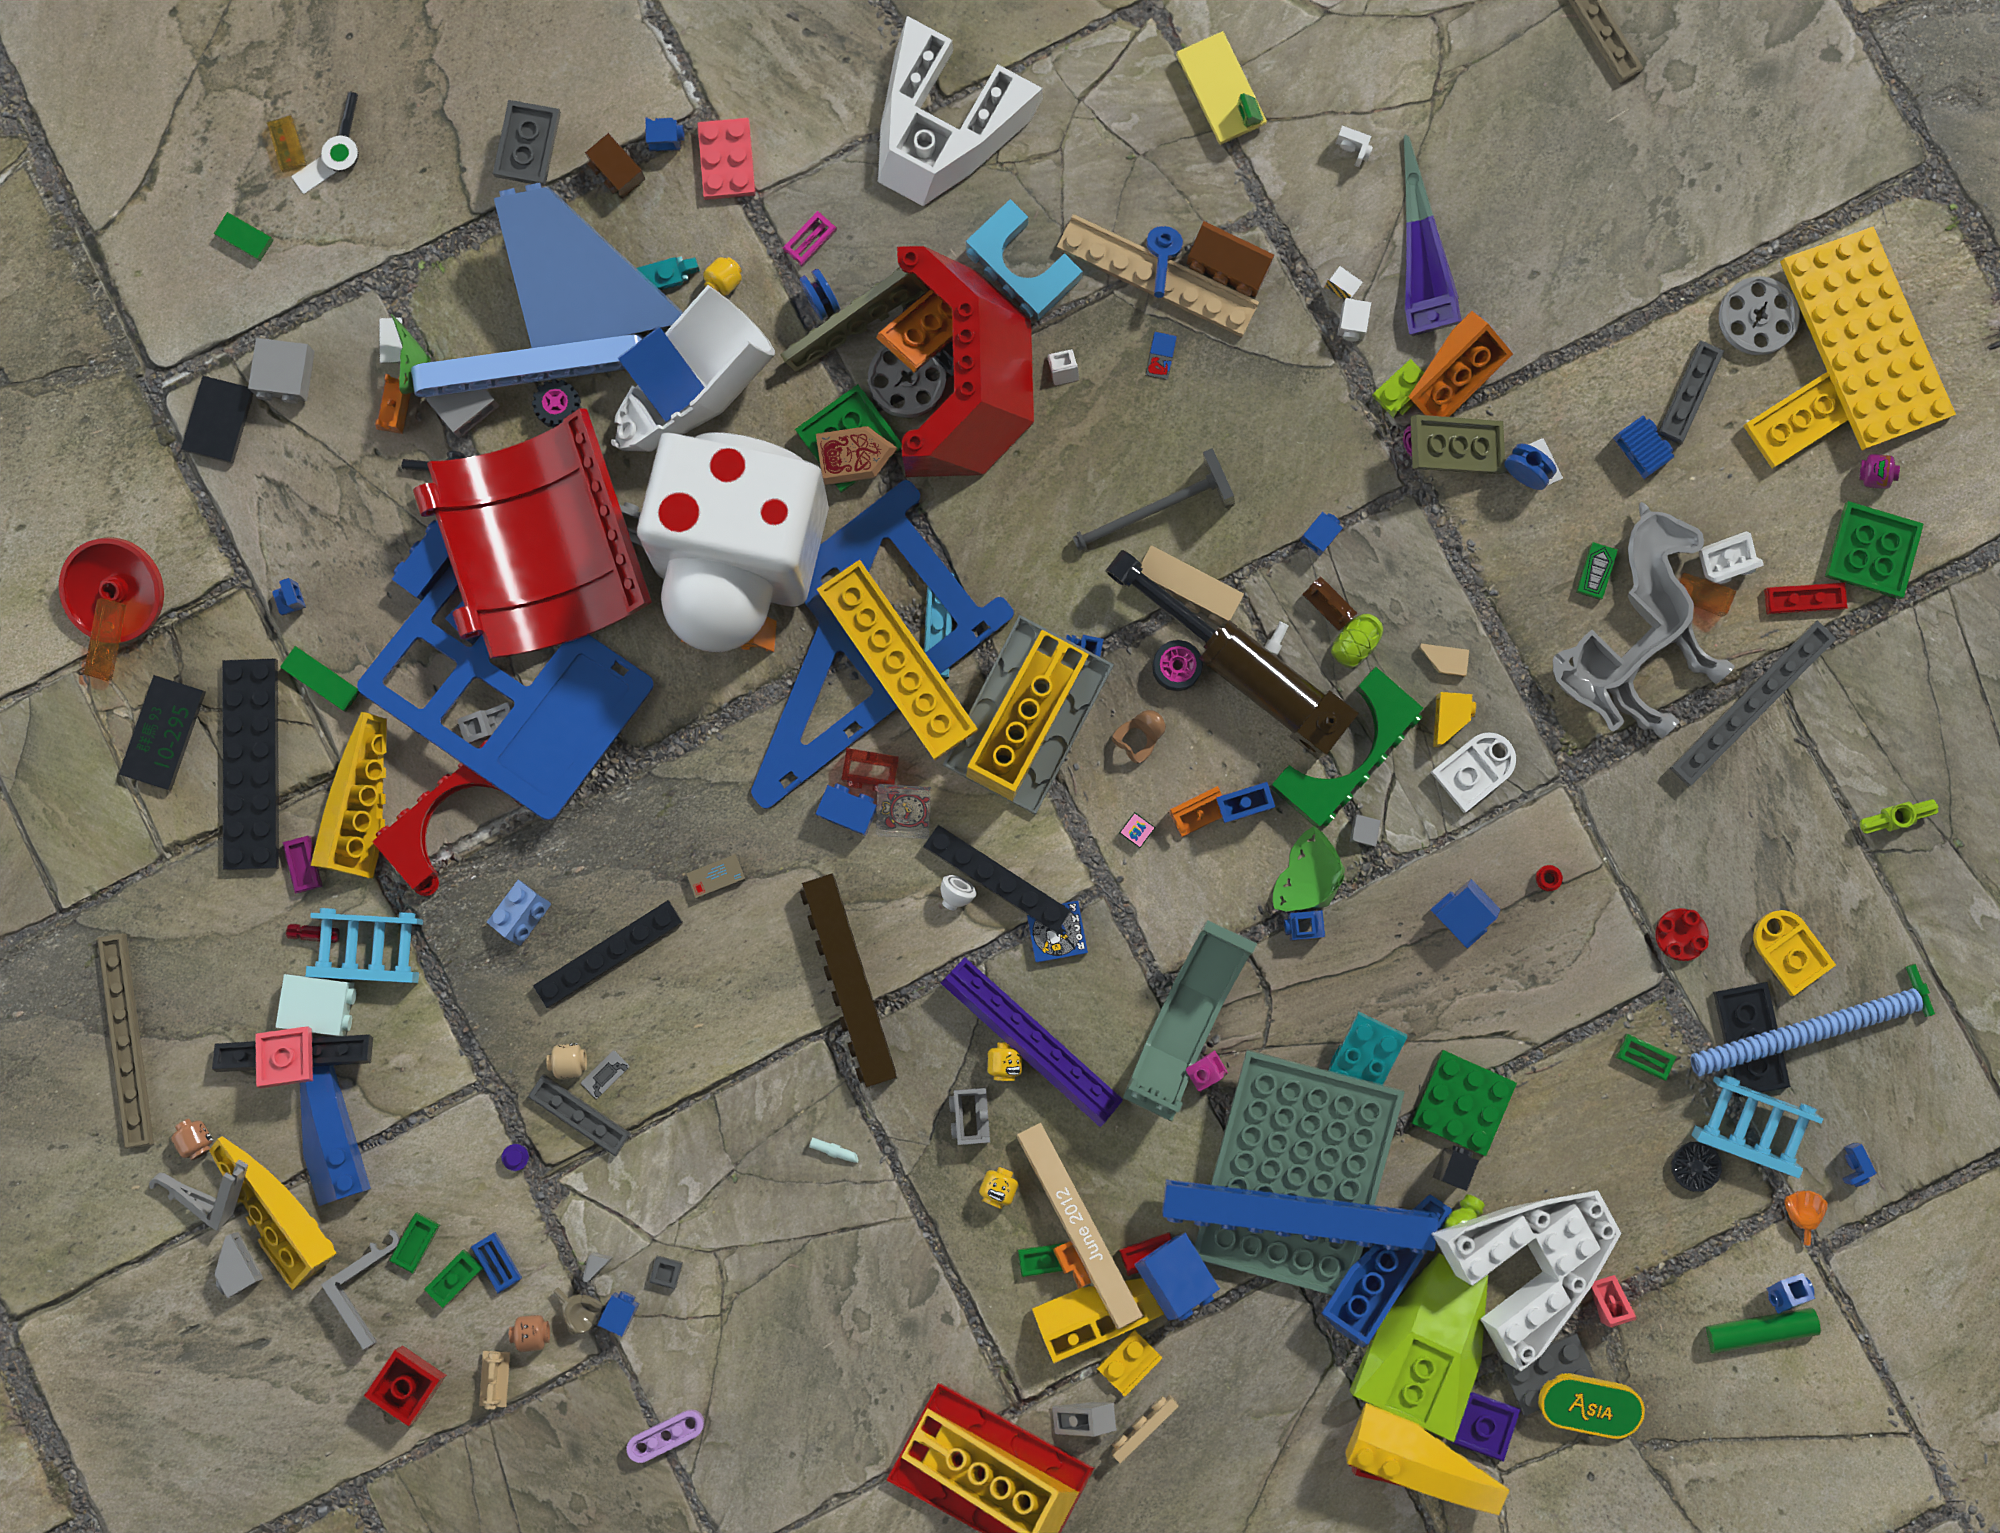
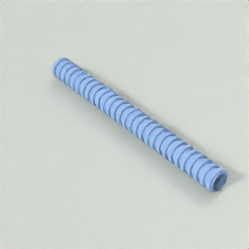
M1912 988L1908 991H1902L1900 994L1895 993L1892 996L1888 995L1885 998H1878L1877 1001L1871 1000L1869 1003L1865 1002L1862 1005L1851 1006L1846 1010L1841 1009L1839 1012L1834 1011L1831 1014H1824L1823 1017L1817 1016L1815 1019L1804 1020L1800 1024L1794 1023L1792 1026L1787 1025L1785 1028L1780 1027L1777 1030H1770L1769 1033L1763 1032L1761 1035L1750 1036L1746 1040L1733 1041L1730 1045L1726 1043L1722 1047L1709 1048L1707 1052L1703 1050L1699 1054L1692 1053L1691 1065L1699 1077L1704 1076L1705 1073L1710 1074L1712 1071L1717 1072L1720 1069H1727L1728 1066L1741 1065L1744 1061L1747 1063L1751 1062L1752 1059L1757 1060L1759 1057H1767V1054L1771 1056L1775 1052L1781 1053L1783 1050L1788 1051L1790 1048L1794 1049L1798 1048V1046H1805L1806 1043L1811 1044L1814 1041L1818 1042L1821 1039H1828L1830 1036L1835 1037L1837 1034L1841 1035L1845 1032H1852L1853 1029L1858 1030L1860 1027L1865 1028L1868 1025L1872 1026L1876 1023H1882L1884 1020L1889 1021L1891 1018L1895 1019L1899 1016L1912 1014L1914 1011L1919 1012L1923 1008V1001L1919 992Z

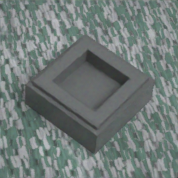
M657 1255L649 1283L676 1289L683 1262Z

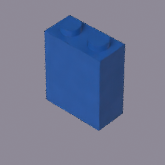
M1186 1233L1173 1237L1134 1264L1168 1321L1177 1318L1179 1321L1185 1320L1194 1313L1192 1309L1199 1304L1202 1307L1214 1299L1213 1294L1220 1290Z

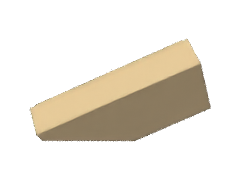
M1420 644L1419 649L1426 655L1439 674L1462 677L1467 675L1469 650Z

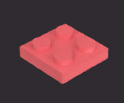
M306 1026L256 1034L257 1087L268 1088L313 1081L312 1029Z

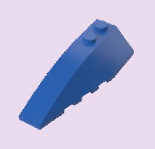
M334 1066L313 1067V1081L300 1083L303 1156L318 1206L369 1190L371 1187Z

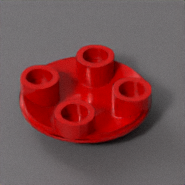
M1684 908L1670 910L1659 919L1656 925V942L1660 950L1671 959L1677 961L1695 959L1709 945L1707 925L1695 910Z

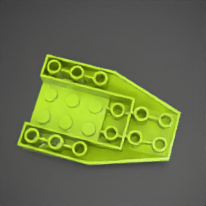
M1437 1253L1394 1302L1372 1337L1349 1392L1361 1400L1413 1421L1424 1429L1454 1442L1481 1364L1484 1325L1481 1318L1485 1316L1488 1275L1484 1276L1474 1285H1470L1455 1275L1444 1255Z

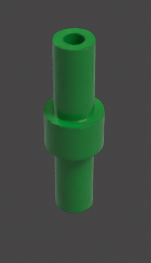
M1916 963L1906 966V971L1913 986L1911 989H1916L1921 995L1924 1016L1934 1015L1935 1011L1928 996L1930 991L1927 983H1923Z

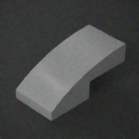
M506 702L486 711L480 710L457 719L463 739L470 744L490 738L513 708V703Z

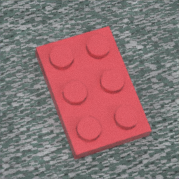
M749 118L698 122L704 199L755 196Z

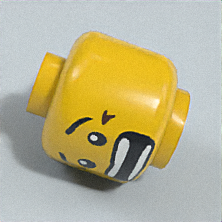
M997 1042V1048H991L988 1051L987 1071L989 1075L994 1076V1080L1015 1081V1077L1019 1076L1022 1072V1057L1018 1051L1011 1048L1006 1042Z
M998 1167L997 1171H987L979 1189V1193L983 1197L982 1201L1000 1209L1003 1208V1205H1011L1018 1188V1182L1012 1178L1013 1172Z

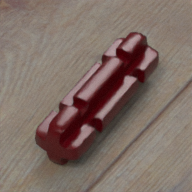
M290 924L286 928V937L288 939L300 938L301 940L320 942V926L304 925L301 927L299 924ZM332 928L331 943L339 941L340 931L338 928Z

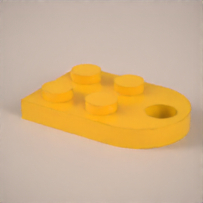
M1784 910L1773 911L1761 917L1757 922L1753 932L1755 948L1790 996H1795L1836 966L1806 923L1795 913ZM1770 919H1775L1779 923L1780 928L1776 934L1770 933L1767 929V923Z

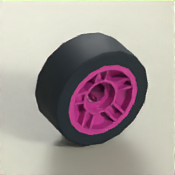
M1168 641L1159 648L1154 656L1152 664L1153 675L1157 682L1167 690L1176 692L1187 690L1196 683L1201 675L1203 662L1199 659L1201 654L1194 645L1187 641ZM1179 660V663L1183 665L1182 669L1175 670L1173 663Z

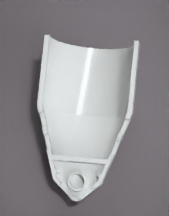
M709 285L705 287L665 333L705 388L688 406L680 412H675L665 422L638 385L636 387L632 386L615 416L614 423L618 427L616 438L611 439V444L623 451L652 452L658 448L661 434L674 433L683 435L720 415L775 355L773 346L762 331L730 300Z

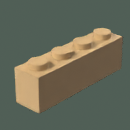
M1152 545L1141 563L1143 568L1141 572L1172 597L1185 603V607L1191 612L1198 614L1200 611L1208 615L1207 619L1219 626L1231 620L1244 593Z

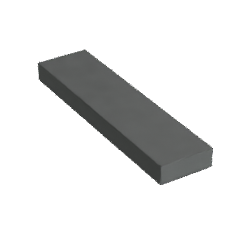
M1702 340L1698 342L1660 426L1658 435L1680 445L1684 442L1724 350Z
M545 1074L540 1077L528 1095V1098L615 1157L632 1134Z

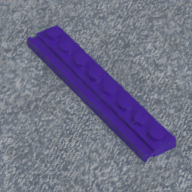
M966 957L941 982L949 992L1011 1048L1018 1051L1021 1057L1099 1127L1107 1121L1123 1101L1117 1093Z

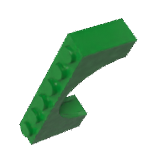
M1374 667L1355 689L1368 705L1374 724V739L1365 761L1352 773L1332 779L1311 777L1288 765L1269 786L1316 828H1319L1322 824L1325 827L1330 824L1336 817L1333 811L1339 804L1344 807L1354 796L1350 793L1356 785L1361 788L1371 777L1367 772L1374 765L1378 768L1388 757L1385 754L1390 746L1396 748L1405 738L1402 732L1408 726L1412 729L1422 718L1419 713L1423 710V707L1377 667Z

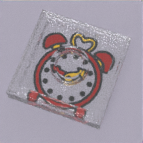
M878 784L876 836L929 839L931 787Z

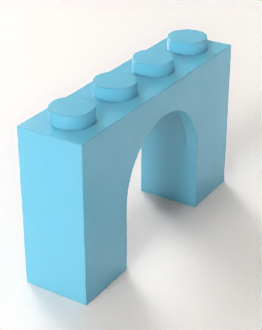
M1010 199L966 240V254L974 263L979 262L985 268V274L992 281L997 280L1003 286V292L1011 300L1015 298L1021 304L1020 308L1029 318L1033 316L1038 321L1082 279L1083 271L1065 253L1043 274L1037 277L1023 278L1009 271L1002 258L1006 246L1028 226V216Z

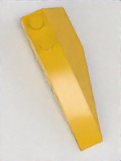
M361 712L330 789L311 866L373 879L380 850L372 841L377 838L376 833L385 826L383 804H386V794H383V778H386V767L383 766L384 754L387 748L386 718Z
M1365 1403L1345 1451L1347 1464L1451 1503L1495 1515L1500 1514L1509 1493L1507 1487L1482 1469H1478L1468 1462V1459L1461 1454H1457L1447 1447L1440 1439L1426 1432L1419 1424Z

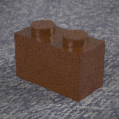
M609 133L585 152L589 160L586 163L589 169L596 176L600 173L605 179L603 184L612 194L617 192L622 199L645 180V176L639 166Z

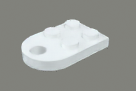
M1482 733L1472 738L1432 770L1431 774L1465 813L1510 777L1516 765L1515 750L1505 737L1496 733ZM1495 744L1504 746L1506 753L1503 758H1496L1493 755L1492 748Z

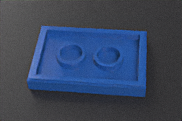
M660 327L656 328L618 357V360L665 422L675 412H680L688 406L705 388Z

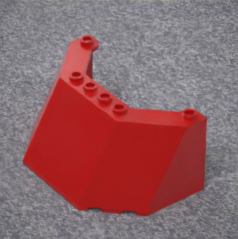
M925 246L897 247L899 268L905 273L915 274L929 289L940 297L952 309L954 392L918 430H910L903 436L902 458L906 477L984 475L1010 449L1016 440L1034 424L1031 320L978 271Z

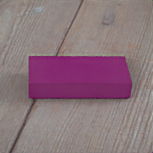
M311 836L282 842L294 893L299 894L323 887L318 867L311 866L314 854Z

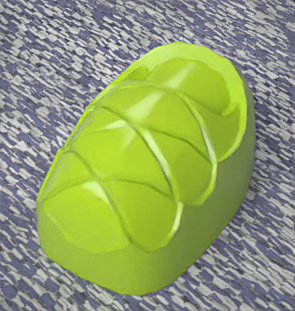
M1361 614L1352 619L1342 629L1332 644V656L1349 669L1360 665L1375 650L1382 638L1383 626L1381 621L1372 614Z

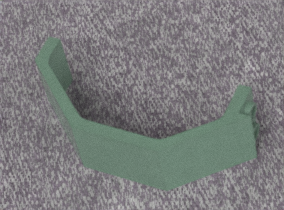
M1209 920L1204 923L1175 978L1144 1044L1124 1093V1099L1169 1121L1173 1120L1176 1112H1179L1183 1104L1181 1099L1190 1078L1186 1068L1196 1063L1223 1003L1250 954H1253L1257 943Z

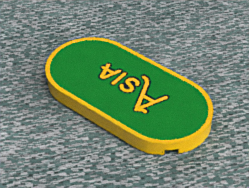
M1570 1373L1557 1375L1552 1381H1547L1543 1385L1538 1398V1404L1543 1416L1553 1426L1612 1439H1621L1633 1434L1640 1427L1645 1414L1641 1397L1631 1387Z

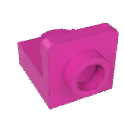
M1215 1050L1186 1068V1072L1198 1091L1213 1085L1228 1074Z

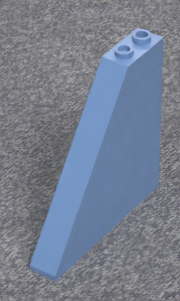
M541 183L526 185V191L519 193L515 192V188L499 191L500 197L494 198L531 348L618 337L658 327L673 325L682 315L683 311L548 186L542 188Z

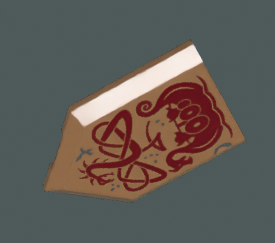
M868 426L816 434L824 486L876 478L882 467L897 450V447Z

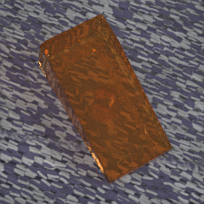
M1683 573L1680 579V583L1686 588L1694 606L1720 617L1727 615L1736 590L1687 573Z

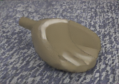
M559 1287L553 1291L564 1303L561 1307L562 1315L570 1333L584 1334L596 1326L603 1310V1305L600 1301L588 1295H573L568 1298Z

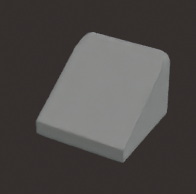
M1355 815L1350 842L1376 847L1381 820Z
M596 1252L590 1254L583 1275V1281L588 1282L593 1279L613 1257Z

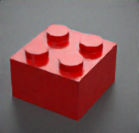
M402 1345L393 1351L364 1397L409 1427L418 1420L447 1375Z

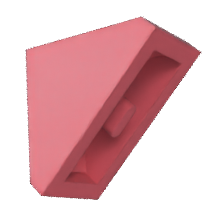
M1615 1275L1594 1282L1590 1289L1602 1324L1611 1328L1636 1320V1315Z

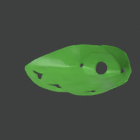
M391 314L402 344L399 390L403 394H409L414 392L411 368L417 364L431 362V357L428 354L426 355V351ZM405 373H406V376H407V378H408V381H406V383L404 384V381H405Z
M1315 826L1305 831L1298 838L1290 852L1289 867L1280 874L1273 891V906L1276 910L1288 912L1327 907L1344 880L1345 868L1340 857L1324 833ZM1313 834H1315V842H1307V840L1312 838ZM1302 849L1305 857L1298 860V856L1301 855L1300 850ZM1290 878L1291 886L1283 887L1287 884V879ZM1281 896H1282L1283 899L1286 901V902L1283 903L1282 905H1280V903L1282 902V900H1281V898H1280Z

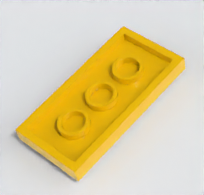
M1826 372L1750 420L1743 427L1773 469L1848 421V418L1830 376Z

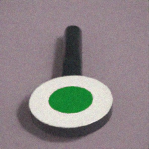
M348 92L339 136L327 140L321 152L326 166L336 172L350 170L357 163L359 157L356 144L349 138L358 94L355 92Z

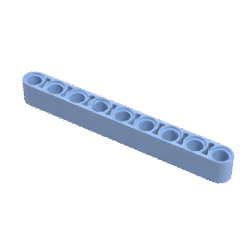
M639 334L417 364L411 368L414 392L418 397H431L623 370L625 368L618 360V357L644 337Z

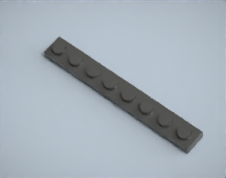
M1818 620L1815 621L1670 769L1688 787L1692 786L1837 638Z

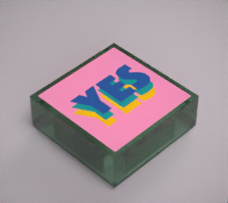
M1134 812L1119 834L1140 849L1156 827Z

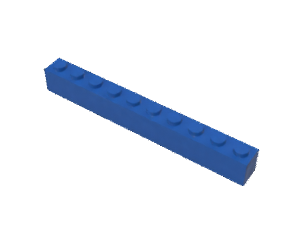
M1168 1179L1165 1181L1162 1216L1167 1217V1221L1173 1223H1183V1220L1194 1221L1195 1225L1205 1227L1210 1226V1223L1221 1224L1222 1228L1228 1230H1237L1238 1226L1246 1227L1248 1231L1253 1233H1264V1230L1275 1231L1276 1235L1290 1237L1291 1233L1302 1234V1238L1308 1240H1318V1237H1326L1334 1243L1343 1244L1346 1240L1356 1241L1357 1245L1372 1247L1373 1243L1382 1244L1383 1248L1389 1250H1399L1400 1247L1410 1248V1251L1420 1254H1426L1427 1250L1435 1251L1436 1240L1432 1233L1437 1231L1439 1220L1437 1215L1432 1212Z

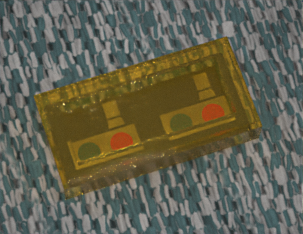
M292 115L266 122L281 171L284 173L307 166Z

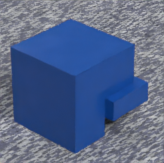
M1472 879L1466 882L1455 894L1452 891L1447 893L1431 908V911L1467 949L1487 932V927L1497 919L1501 910Z

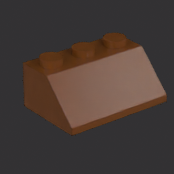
M1203 221L1186 264L1190 266L1191 270L1199 274L1206 273L1212 276L1213 280L1225 286L1229 284L1237 288V292L1248 297L1250 295L1256 297L1269 272L1274 254Z

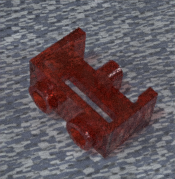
M846 748L841 780L847 782L846 787L862 789V785L872 786V791L888 793V789H895L900 758L899 756ZM851 761L889 767L888 780L849 774Z

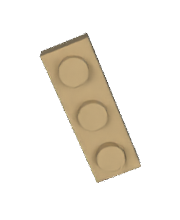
M1170 1394L1166 1398L1161 1396L1151 1406L1153 1411L1147 1417L1144 1415L1140 1416L1132 1425L1134 1429L1127 1436L1122 1434L1112 1444L1114 1447L1111 1451L1112 1456L1119 1463L1124 1461L1179 1407L1177 1401Z

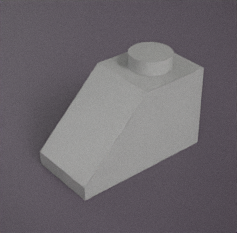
M239 1232L226 1236L214 1275L217 1278L216 1286L218 1290L229 1298L264 1278Z
M1087 1402L1052 1407L1055 1434L1095 1437L1116 1431L1114 1403Z

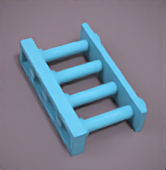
M320 908L319 913H311L310 918L322 919L318 961H315V967L306 966L305 977L418 983L419 972H411V967H409L412 924L423 925V919H416L415 913H399V918L336 914V909ZM333 920L348 921L345 963H342V968H332V962H329ZM359 921L375 922L371 964H368V969H358V964H356ZM385 923L401 924L398 966H395V971H386L385 965H382Z
M1724 1075L1723 1079L1714 1076L1713 1081L1722 1087L1720 1096L1708 1125H1705L1704 1128L1695 1125L1692 1136L1701 1143L1800 1178L1803 1168L1796 1163L1795 1155L1809 1120L1820 1124L1823 1121V1118L1816 1113L1817 1109L1803 1103L1798 1107L1739 1085V1080ZM1736 1092L1748 1098L1734 1134L1726 1137L1720 1135L1719 1126L1732 1093ZM1758 1101L1774 1107L1759 1144L1756 1143L1755 1147L1745 1144L1746 1140L1744 1137ZM1785 1110L1799 1115L1785 1152L1777 1156L1770 1153L1771 1149L1769 1147Z

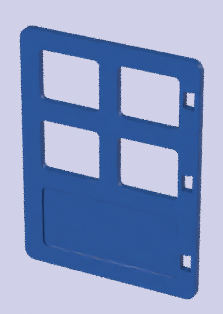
M450 565L357 683V688L360 694L540 818L548 821L553 820L558 816L651 693L653 680L648 674L592 636L587 635L563 643L532 684L524 686L489 662L490 656L483 634L473 646L467 647L432 623L433 618L459 587L452 565ZM418 639L424 640L457 663L456 668L423 709L417 708L383 684L387 676ZM615 662L629 670L624 677L612 669ZM475 678L481 679L515 703L514 707L482 748H475L441 724L444 716Z

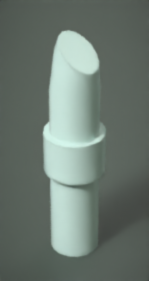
M812 1137L809 1148L826 1153L833 1158L837 1157L845 1161L858 1163L856 1153L841 1148L837 1144H830Z

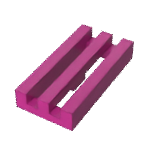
M817 211L783 247V251L788 253L792 259L796 260L803 267L837 231V227ZM820 220L822 223L794 251L792 248ZM828 227L821 237L800 257L799 255Z

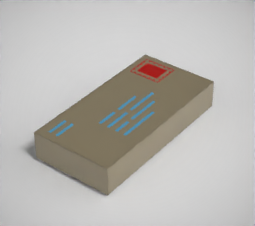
M736 854L686 873L695 898H700L746 879Z

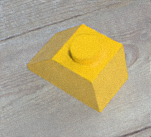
M1440 692L1436 695L1433 747L1443 745L1469 723L1471 717H1475L1476 702L1472 701L1473 694Z

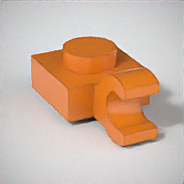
M1071 1241L1053 1249L1064 1274L1072 1271L1079 1289L1091 1283Z

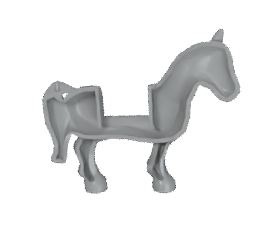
M1641 502L1639 503L1641 520L1635 524L1628 545L1629 562L1634 583L1628 598L1634 609L1652 628L1622 657L1618 656L1591 630L1579 641L1577 646L1563 650L1554 656L1553 673L1560 688L1576 701L1599 713L1606 721L1610 731L1619 729L1624 723L1619 713L1621 711L1631 715L1641 729H1652L1662 739L1680 721L1672 713H1660L1647 706L1640 699L1634 689L1633 681L1641 664L1668 644L1676 643L1687 660L1688 668L1693 673L1707 674L1709 679L1715 684L1724 679L1735 666L1727 659L1717 660L1710 657L1698 645L1692 629L1694 603L1686 588L1674 576L1667 555L1673 553H1695L1701 550L1704 544L1703 533L1698 528L1663 512H1651L1649 507ZM1571 658H1572V666H1571L1570 663H1569V660H1570ZM1608 692H1610V693L1612 694V696H1613V702H1612V700H1611V698H1610Z

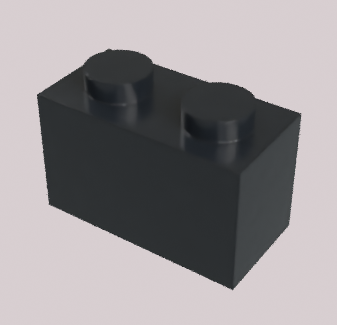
M1453 1145L1452 1149L1444 1147L1433 1178L1467 1191L1479 1161L1472 1158L1473 1152L1455 1145Z

